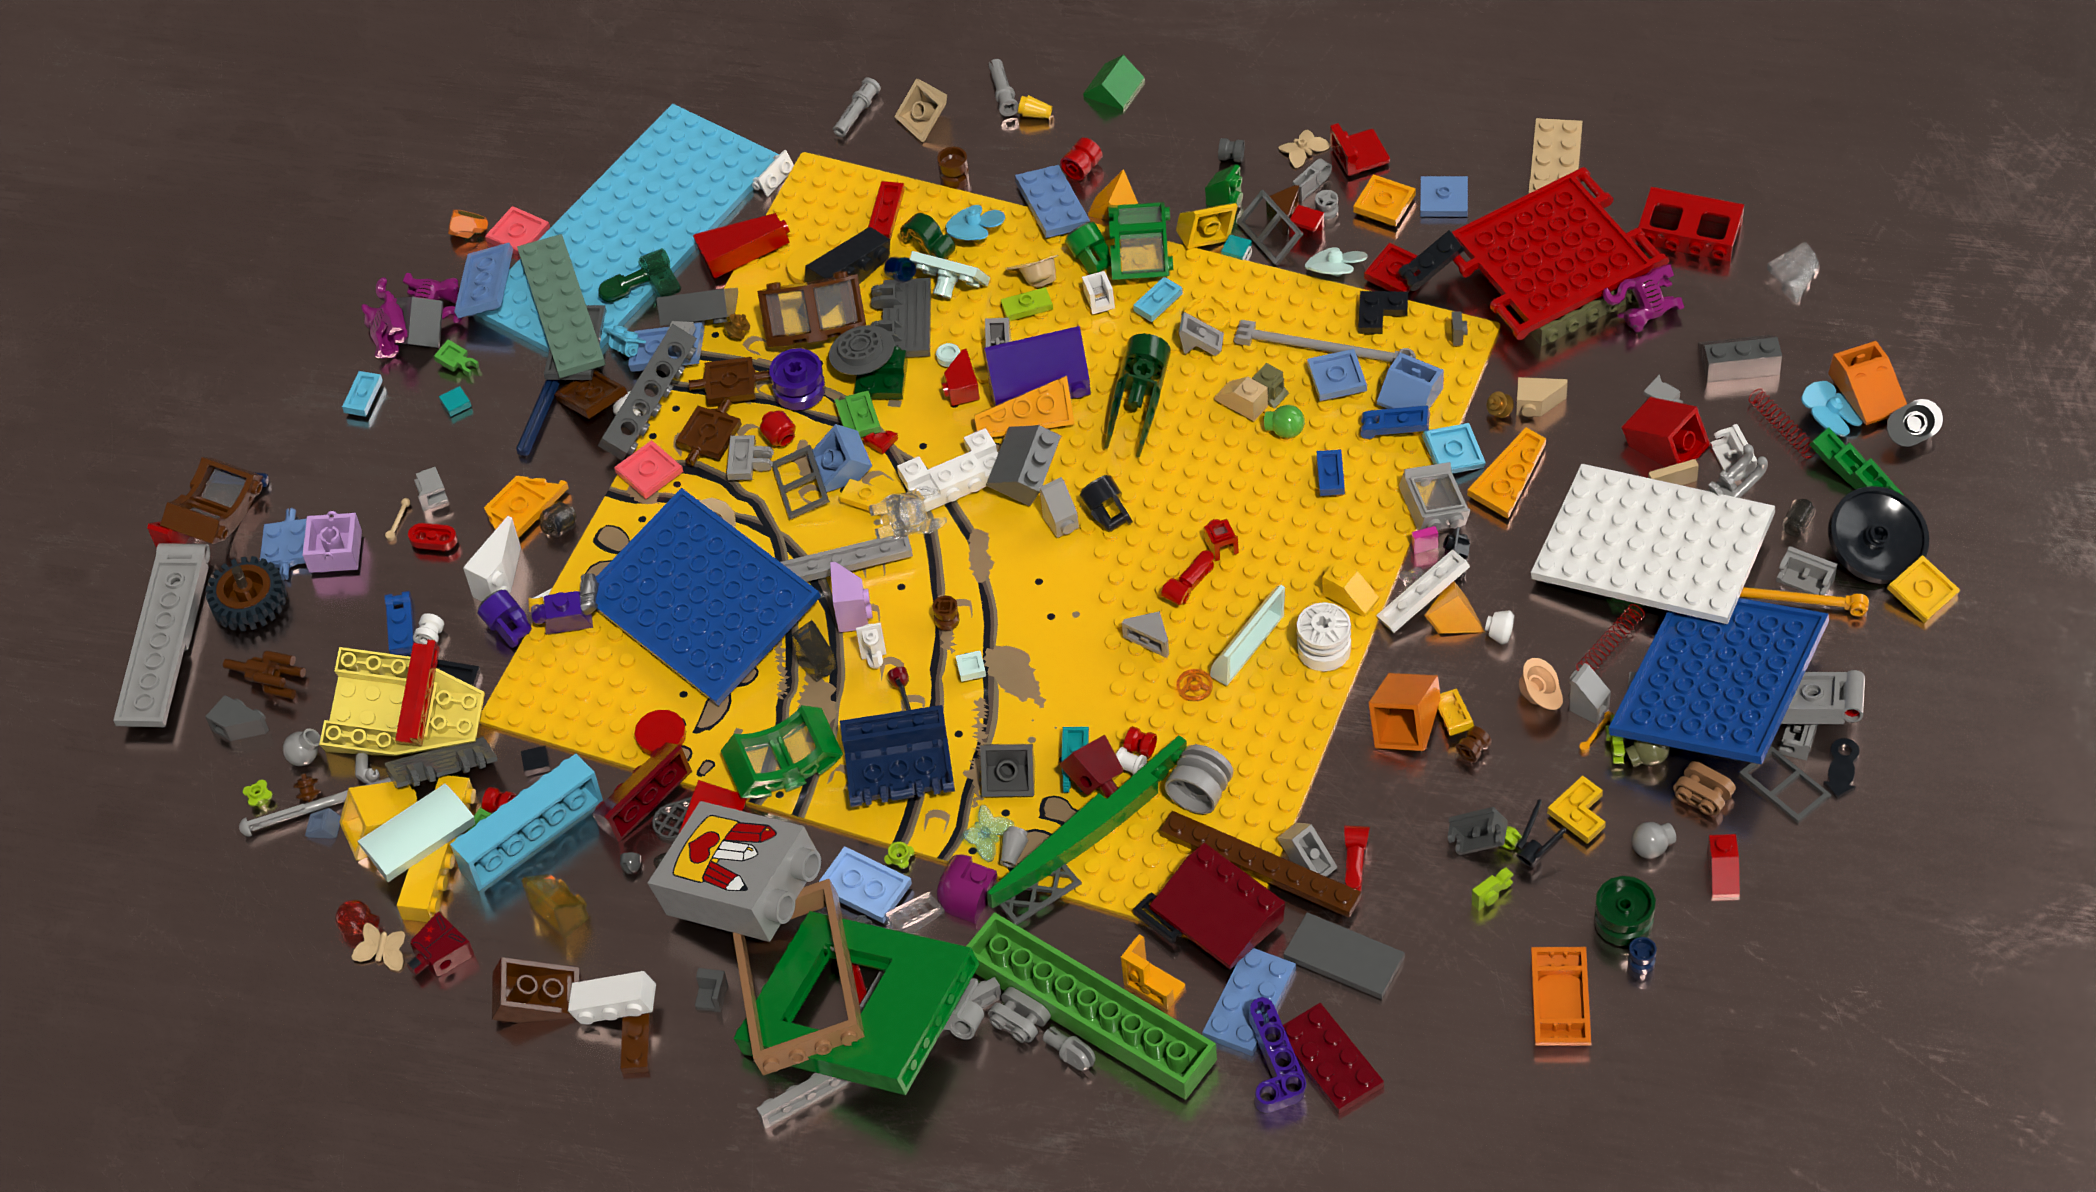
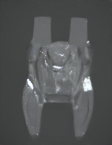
M930 487L913 488L906 493L891 494L880 503L869 505L871 516L881 515L880 522L884 526L875 529L877 539H902L912 534H928L938 530L947 523L946 517L928 518L924 500L939 495V489Z

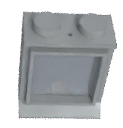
M1450 462L1404 470L1399 488L1418 530L1436 526L1438 531L1466 525L1471 510L1470 508L1468 509L1454 479Z

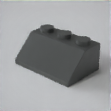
M724 288L658 297L657 306L660 326L668 325L669 327L671 321L702 322L703 325H705V320L713 319V324L728 322L727 317L735 314L738 288Z
M1762 335L1698 342L1707 383L1780 375L1782 353L1778 337Z
M1040 425L1008 427L986 486L1031 506L1040 493L1039 487L1044 483L1061 435Z

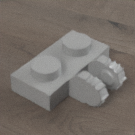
M755 435L730 436L727 466L728 480H750L753 477V469L757 471L771 470L773 462L770 458H772L774 450L769 446H755Z

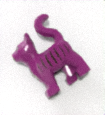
M1671 264L1654 268L1646 275L1626 279L1620 283L1616 295H1612L1608 288L1603 290L1605 301L1608 304L1617 305L1625 299L1627 290L1632 289L1639 308L1628 309L1625 312L1619 313L1617 317L1624 318L1626 324L1633 328L1635 332L1642 331L1648 320L1662 316L1671 308L1674 310L1685 308L1681 297H1663L1660 286L1669 287L1672 285V282L1668 279L1674 276Z
M406 273L403 279V283L408 285L407 294L412 297L440 300L442 298L454 304L457 302L460 288L458 280L454 277L440 282L433 279H414L411 273ZM455 306L443 309L442 320L450 315H454L453 322L459 323L462 318H458L455 314Z
M385 277L380 278L376 284V294L384 301L380 308H372L366 304L361 305L362 311L365 314L364 324L370 329L371 337L376 345L375 357L384 359L385 357L395 358L399 352L396 342L404 343L408 337L404 312L396 303L393 294L390 291H385L387 284Z

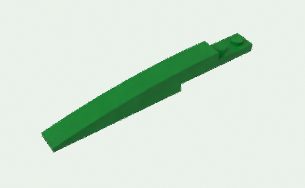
M1178 735L1110 797L1106 799L1098 793L987 892L988 906L994 908L1046 878L1052 872L1088 850L1130 818L1158 794V781H1162L1167 776L1169 770L1177 765V761L1182 757V753L1187 747V741Z

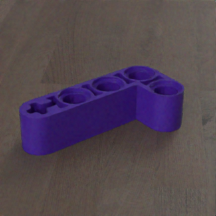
M1257 998L1251 1003L1249 1022L1273 1078L1263 1081L1257 1086L1254 1104L1259 1111L1271 1113L1300 1102L1304 1097L1306 1079L1274 1004L1268 998ZM1259 1010H1261V1012H1262L1263 1014H1266V1019H1265L1266 1024H1265V1025H1264V1018H1263L1262 1014H1261V1013H1258V1014H1257V1011H1259ZM1275 1034L1279 1040L1269 1042L1265 1036ZM1281 1058L1286 1059L1289 1065L1287 1067H1280L1275 1061ZM1294 1083L1299 1086L1300 1090L1291 1092L1286 1088V1085ZM1266 1092L1274 1096V1100L1264 1101L1260 1095Z

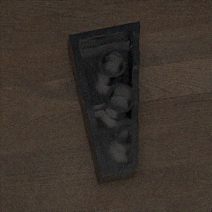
M868 227L805 266L804 283L833 277L834 272L847 271V274H857L860 284L889 258L891 239L872 227ZM834 284L816 288L819 312L824 316L841 301L839 285Z

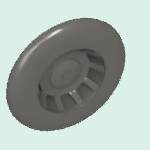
M865 325L855 327L841 334L833 342L829 351V360L832 366L841 373L847 375L867 374L879 369L891 358L894 351V339L886 329L878 326Z

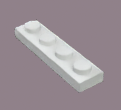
M1451 550L1376 616L1393 633L1396 632L1470 567L1469 564L1454 550Z

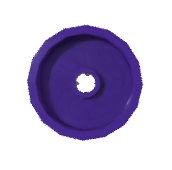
M796 348L781 352L773 359L769 374L774 397L781 406L791 410H805L815 406L822 400L825 394V379L822 363L816 354L810 350Z

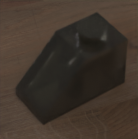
M812 620L792 634L798 664L816 682L830 675L836 669L834 653Z

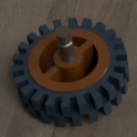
M255 556L251 557L250 562H248L247 557H241V563L237 564L236 559L230 560L231 567H228L226 563L221 566L223 572L221 573L216 570L213 573L215 579L210 577L208 580L210 586H206V600L215 620L218 623L221 622L225 628L229 625L230 629L235 631L237 626H239L241 631H246L247 625H250L251 630L257 629V622H260L263 627L267 625L265 620L267 617L273 621L276 618L274 612L280 614L282 611L281 605L285 606V597H287L286 587L279 570L275 568L274 564L271 562L267 563V560L264 558L258 561V558Z

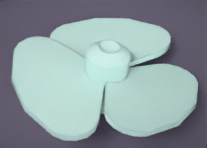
M1332 247L1312 256L1306 262L1305 269L1339 277L1342 274L1354 271L1353 266L1345 263L1364 261L1368 255L1360 251L1342 254L1339 248Z

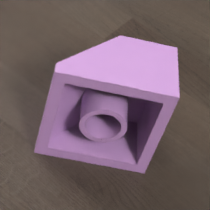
M830 562L833 605L839 632L856 631L857 627L869 624L868 619L873 618L869 589L863 588V582L860 577L840 564Z

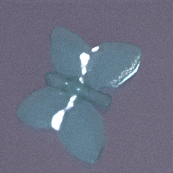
M981 805L978 813L979 822L974 823V828L964 831L963 838L969 843L976 845L979 855L990 862L996 855V845L994 842L997 843L1000 839L996 835H1003V832L1007 831L1008 827L1014 826V822L1000 816L993 817L987 806Z

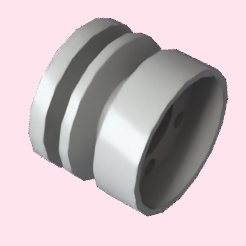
M1188 745L1184 749L1182 757L1177 761V766L1165 783V790L1168 796L1182 808L1193 813L1208 814L1215 809L1221 798L1222 791L1226 789L1228 782L1233 777V768L1231 763L1216 750L1203 745Z

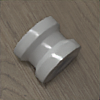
M1332 190L1318 192L1315 196V210L1324 212V219L1326 220L1336 217L1339 211L1338 195Z

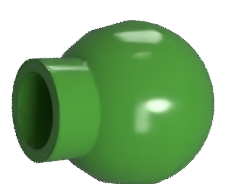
M1283 405L1275 411L1265 412V431H1274L1278 436L1288 439L1299 435L1304 428V415L1294 405Z

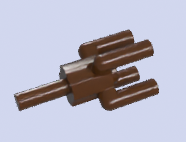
M268 650L263 652L262 658L253 657L248 659L246 663L231 659H225L223 662L225 669L244 672V677L247 681L263 684L264 693L288 699H294L296 691L284 687L285 678L280 677V674L283 673L302 678L306 674L305 668L293 666L296 661L295 656Z

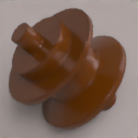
M306 773L301 774V778L297 780V783L293 784V787L299 788L300 791L296 798L302 799V801L307 800L308 803L312 802L317 797V794L321 792L320 789H315L314 786L318 779L312 778V776L307 777Z

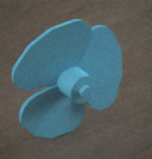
M980 205L970 206L951 217L946 224L947 234L962 240L984 239L988 236V231L983 226L990 228L1001 225L1005 220L1004 212L991 210L980 216L982 207Z
M1813 382L1805 388L1801 401L1806 407L1811 409L1813 417L1825 429L1830 427L1836 435L1846 437L1850 430L1843 419L1854 426L1862 425L1863 421L1845 396L1841 393L1836 394V389L1830 382Z

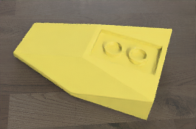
M339 647L334 670L338 680L329 721L324 720L319 745L325 752L399 756L476 742L485 692L436 668L422 746L396 743L395 738L411 657Z

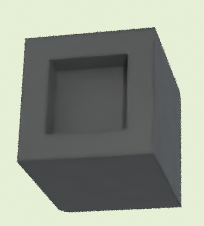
M698 968L696 979L699 990L695 1008L697 1010L721 1012L728 987L725 971Z

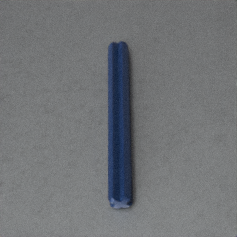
M545 380L516 447L518 455L526 457L530 454L561 380Z

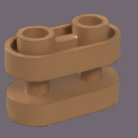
M1696 761L1688 765L1684 771L1685 776L1680 777L1673 786L1675 795L1680 801L1694 805L1707 815H1718L1725 806L1724 800L1730 799L1736 790L1735 784L1728 777Z

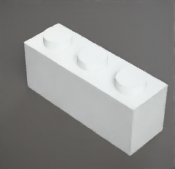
M644 971L572 983L568 1012L580 1024H592L596 1021L616 1020L620 1017L640 1016L644 1013L653 1012L656 983Z

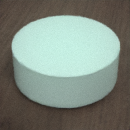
M952 343L939 346L936 351L938 363L949 367L960 353L959 347Z

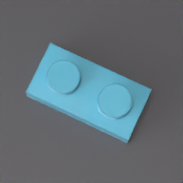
M1163 277L1133 305L1134 312L1153 322L1183 294L1182 287Z
M358 372L342 406L344 413L367 416L382 384L381 374Z

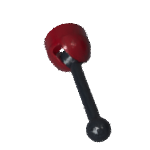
M895 667L887 673L889 682L894 688L900 689L905 709L911 710L904 688L909 682L907 669L905 667Z

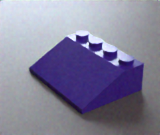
M1080 326L984 348L990 394L994 406L1066 375L1070 399L1091 394Z

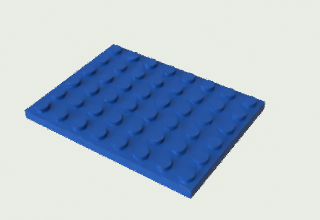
M683 488L660 509L596 576L597 583H599L596 596L598 607L596 610L718 706L821 597L818 590Z
M1743 598L1738 599L1728 624L1668 611L1609 726V734L1762 765L1828 625L1829 613Z

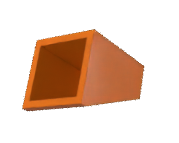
M1388 673L1368 702L1375 748L1425 751L1441 699L1438 675Z

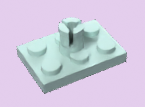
M915 251L911 253L910 261L915 263L916 268L922 270V273L934 277L938 274L937 283L933 290L935 295H942L941 297L951 299L954 285L958 282V279L975 288H979L980 285L988 286L990 277L976 267Z

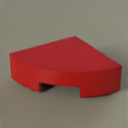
M893 431L876 434L873 432L866 435L863 440L864 444L884 454L898 440V434Z

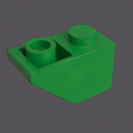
M1233 165L1221 170L1213 176L1205 187L1207 205L1214 207L1236 203L1238 206L1241 203L1243 193L1241 192L1242 177L1240 176L1239 165Z

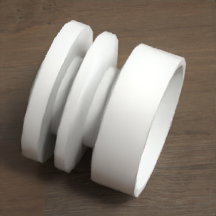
M1326 602L1316 603L1305 608L1297 621V650L1299 658L1306 666L1317 671H1331L1343 666L1351 653V622L1349 615L1343 608Z

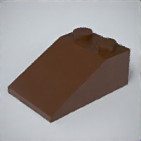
M501 957L493 970L492 1020L523 1023L574 1018L568 1012L572 983L579 982V967Z

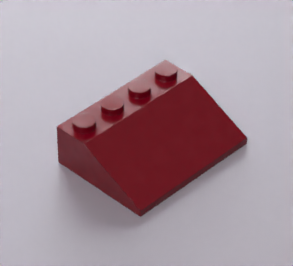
M1204 842L1185 859L1150 904V909L1231 969L1284 921L1285 902Z

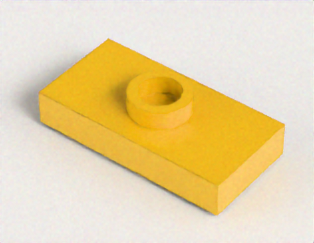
M849 479L839 496L842 503L882 516L886 514L895 498L893 492L853 479Z
M1457 688L1441 693L1437 711L1449 735L1452 736L1470 730L1474 723Z

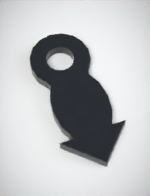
M1841 738L1832 743L1830 755L1833 761L1828 769L1829 782L1824 781L1823 783L1836 799L1841 798L1856 788V786L1851 784L1855 777L1854 762L1858 760L1860 749L1856 742L1848 738ZM1848 748L1851 754L1842 755L1839 749Z

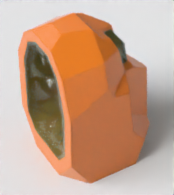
M453 210L448 234L464 238H470L474 234L479 235L487 229V218L463 210Z

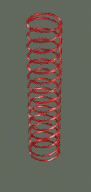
M1764 396L1759 401H1757L1758 399H1754V401H1752L1753 406L1757 408V410L1758 405L1756 407L1754 403H1760L1765 398ZM1768 398V400L1763 405L1765 406L1769 401H1773L1774 403V400H1769ZM1772 403L1771 406L1766 409V410H1767V411H1766V414H1767L1768 410H1769L1772 406L1777 405V407H1778V404H1773V403ZM1777 407L1773 412L1770 413L1771 416L1776 410H1778ZM1780 411V413H1779L1776 417H1774V418H1772V419H1775V420H1776L1777 417L1782 414L1781 411ZM1784 417L1776 423L1770 422V424H1773L1774 428H1777V431L1780 432L1782 436H1784L1782 432H1785L1783 431L1784 427L1789 422H1791L1788 420L1783 425L1784 427L1782 428V431H1779L1778 428H1781L1779 427V425L1785 419ZM1792 424L1784 436L1790 444V441H1792L1791 437L1798 431V425ZM1797 426L1793 433L1787 435L1792 427ZM1807 437V438H1809V441H1808V443H1807L1806 445L1803 446L1804 449H1805V447H1806L1808 444L1811 443V442H1810V437ZM1807 449L1805 452L1802 451V456L1805 459L1812 457L1816 452H1814L1810 456L1805 457V453L1809 451Z
M1630 604V605L1628 606V609H1626V610H1628V611L1630 610L1629 614H1628V613H1625V611H1624V613H1622V614L1620 615V618H1618V619H1621V618H1622L1621 616H1622L1623 614H1624V615H1625V614H1628V615H1630L1632 618H1634V619L1636 620L1637 624L1631 623V621H1629L1626 616H1625V618H1623V619H1625V620H1627L1629 623H1631L1632 626H1633V625H1638V621H1641L1642 618H1644L1645 614L1643 615V617H1641V615H1640L1637 611H1635V612L1640 616V617H1637V618H1640V620H1637L1634 616L1631 615V613H1632L1631 610H1633V609H1630V606H1632V605L1637 606V605H1635V604ZM1617 619L1591 649L1595 653L1594 649H1597L1594 648L1595 645L1597 647L1598 645L1605 647L1602 643V640H1604L1613 647L1614 651V647H1618V643L1622 642V638H1626V634H1630V630L1629 633H1625L1620 629L1625 634V637L1617 634L1614 630V627H1616L1614 624L1617 623L1618 626V623H1621L1617 622ZM1610 632H1613L1617 636H1619L1621 638V642L1616 641L1611 636ZM1606 636H1609L1614 641H1616L1617 646L1612 645L1607 640ZM1607 647L1605 648L1609 651V655L1604 654L1605 659H1601L1596 653L1594 654L1601 660V662L1602 660H1606V656H1610L1611 650H1609ZM1590 650L1588 653L1585 654V657H1582L1581 661H1579L1576 664V669L1578 668V664H1582V662H1584L1582 661L1583 658H1585V660L1586 658L1593 660L1590 655Z

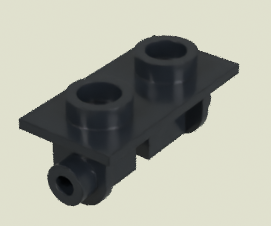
M1457 527L1451 535L1448 534L1446 536L1443 548L1445 549V555L1454 550L1466 560L1469 554L1470 539L1465 534L1459 535L1460 527ZM1466 571L1462 573L1456 580H1462V578L1466 575Z

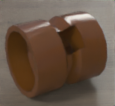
M955 146L947 147L940 151L937 160L942 186L958 190L964 188L970 181L966 152L960 147Z

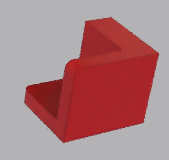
M1298 205L1290 218L1301 232L1303 229L1322 231L1324 228V212ZM1289 226V237H1293L1295 232Z

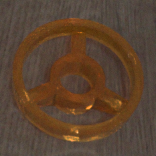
M1200 669L1187 670L1177 680L1179 695L1188 701H1201L1207 698L1213 689L1211 676ZM1190 675L1187 678V684L1181 690L1180 683L1182 679ZM1199 675L1209 680L1210 687L1202 682V678ZM1192 681L1199 682L1197 685L1191 684ZM1200 689L1207 691L1200 696H1189L1185 694L1189 690L1199 691Z

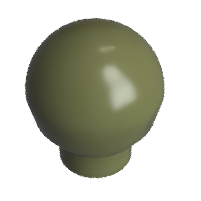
M1634 740L1633 745L1625 748L1635 768L1641 764L1647 766L1661 764L1668 757L1670 747Z

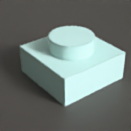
M981 651L956 656L961 682L986 677Z

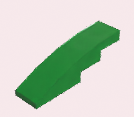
M1830 427L1809 444L1836 473L1855 489L1878 486L1894 490L1904 496L1872 458L1866 461L1851 443L1845 445Z

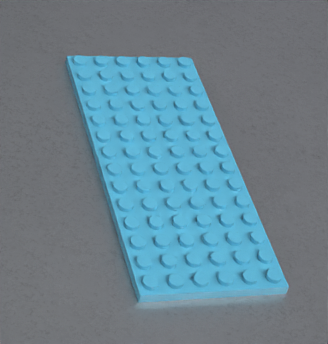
M672 103L539 239L542 240L562 234L585 304L606 306L607 312L600 340L601 349L608 343L609 333L604 331V328L613 329L614 325L624 326L698 248L693 235L716 229L754 189L752 187L753 179L759 177L775 160L773 157L779 154ZM520 258L509 269L501 307L475 315L549 353L550 347ZM641 268L645 270L649 282L630 289V295L610 303L600 298L598 289L604 280L617 274L627 276Z

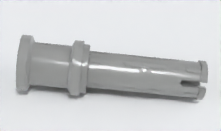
M1000 59L991 60L992 63L989 62L988 66L996 87L995 98L1000 103L999 111L1004 116H1012L1018 112L1019 107L1018 102L1014 99L1015 91L1008 84L1002 61Z
M868 77L863 79L860 89L852 95L851 104L833 127V132L837 136L845 137L862 110L871 105V99L881 90L877 81Z

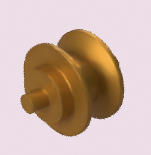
M731 314L729 316L731 322H725L724 328L729 334V338L742 339L745 336L744 331L750 329V324L746 319V315Z
M1500 391L1492 393L1487 400L1488 412L1499 418L1509 416L1514 407L1512 397Z

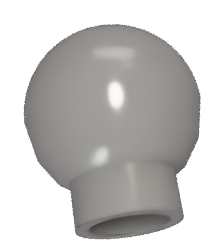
M309 728L305 731H297L289 735L283 743L285 759L295 766H306L312 763L319 750L318 746L321 739L319 733Z
M1644 822L1635 828L1631 837L1634 851L1647 859L1657 858L1665 852L1668 845L1676 842V833L1670 823L1660 825L1655 822Z

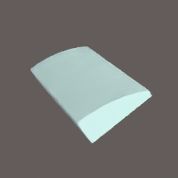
M1279 585L1273 589L1223 650L1211 667L1210 677L1228 686L1284 617V586Z
M443 784L358 840V844L385 880L389 882L475 825V819L459 797L446 784Z

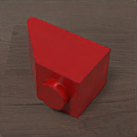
M967 348L962 349L944 372L945 383H942L944 397H949L952 406L980 399L978 383Z
M1736 834L1709 835L1707 859L1712 898L1739 897V853Z

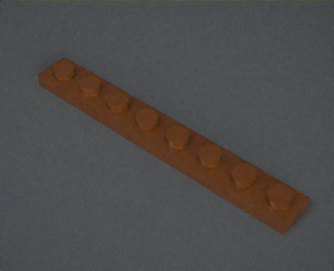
M1175 811L1170 813L1160 829L1161 837L1194 851L1205 842L1245 873L1350 918L1362 898L1361 891Z

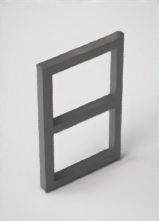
M1264 190L1259 192L1237 220L1241 228L1277 266L1301 236H1303L1301 230ZM1264 198L1277 214L1259 237H1257L1245 221ZM1282 218L1295 234L1276 257L1263 241Z
M811 445L772 461V468L789 519H793L830 502ZM808 453L814 472L783 485L778 467ZM816 479L822 498L792 511L786 492Z
M1770 746L1764 761L1769 756L1774 755L1794 772L1771 792L1749 774L1760 764L1750 763L1739 772V776L1795 822L1799 823L1830 798L1831 794L1774 747ZM1801 777L1822 795L1801 813L1797 814L1776 796L1797 778Z

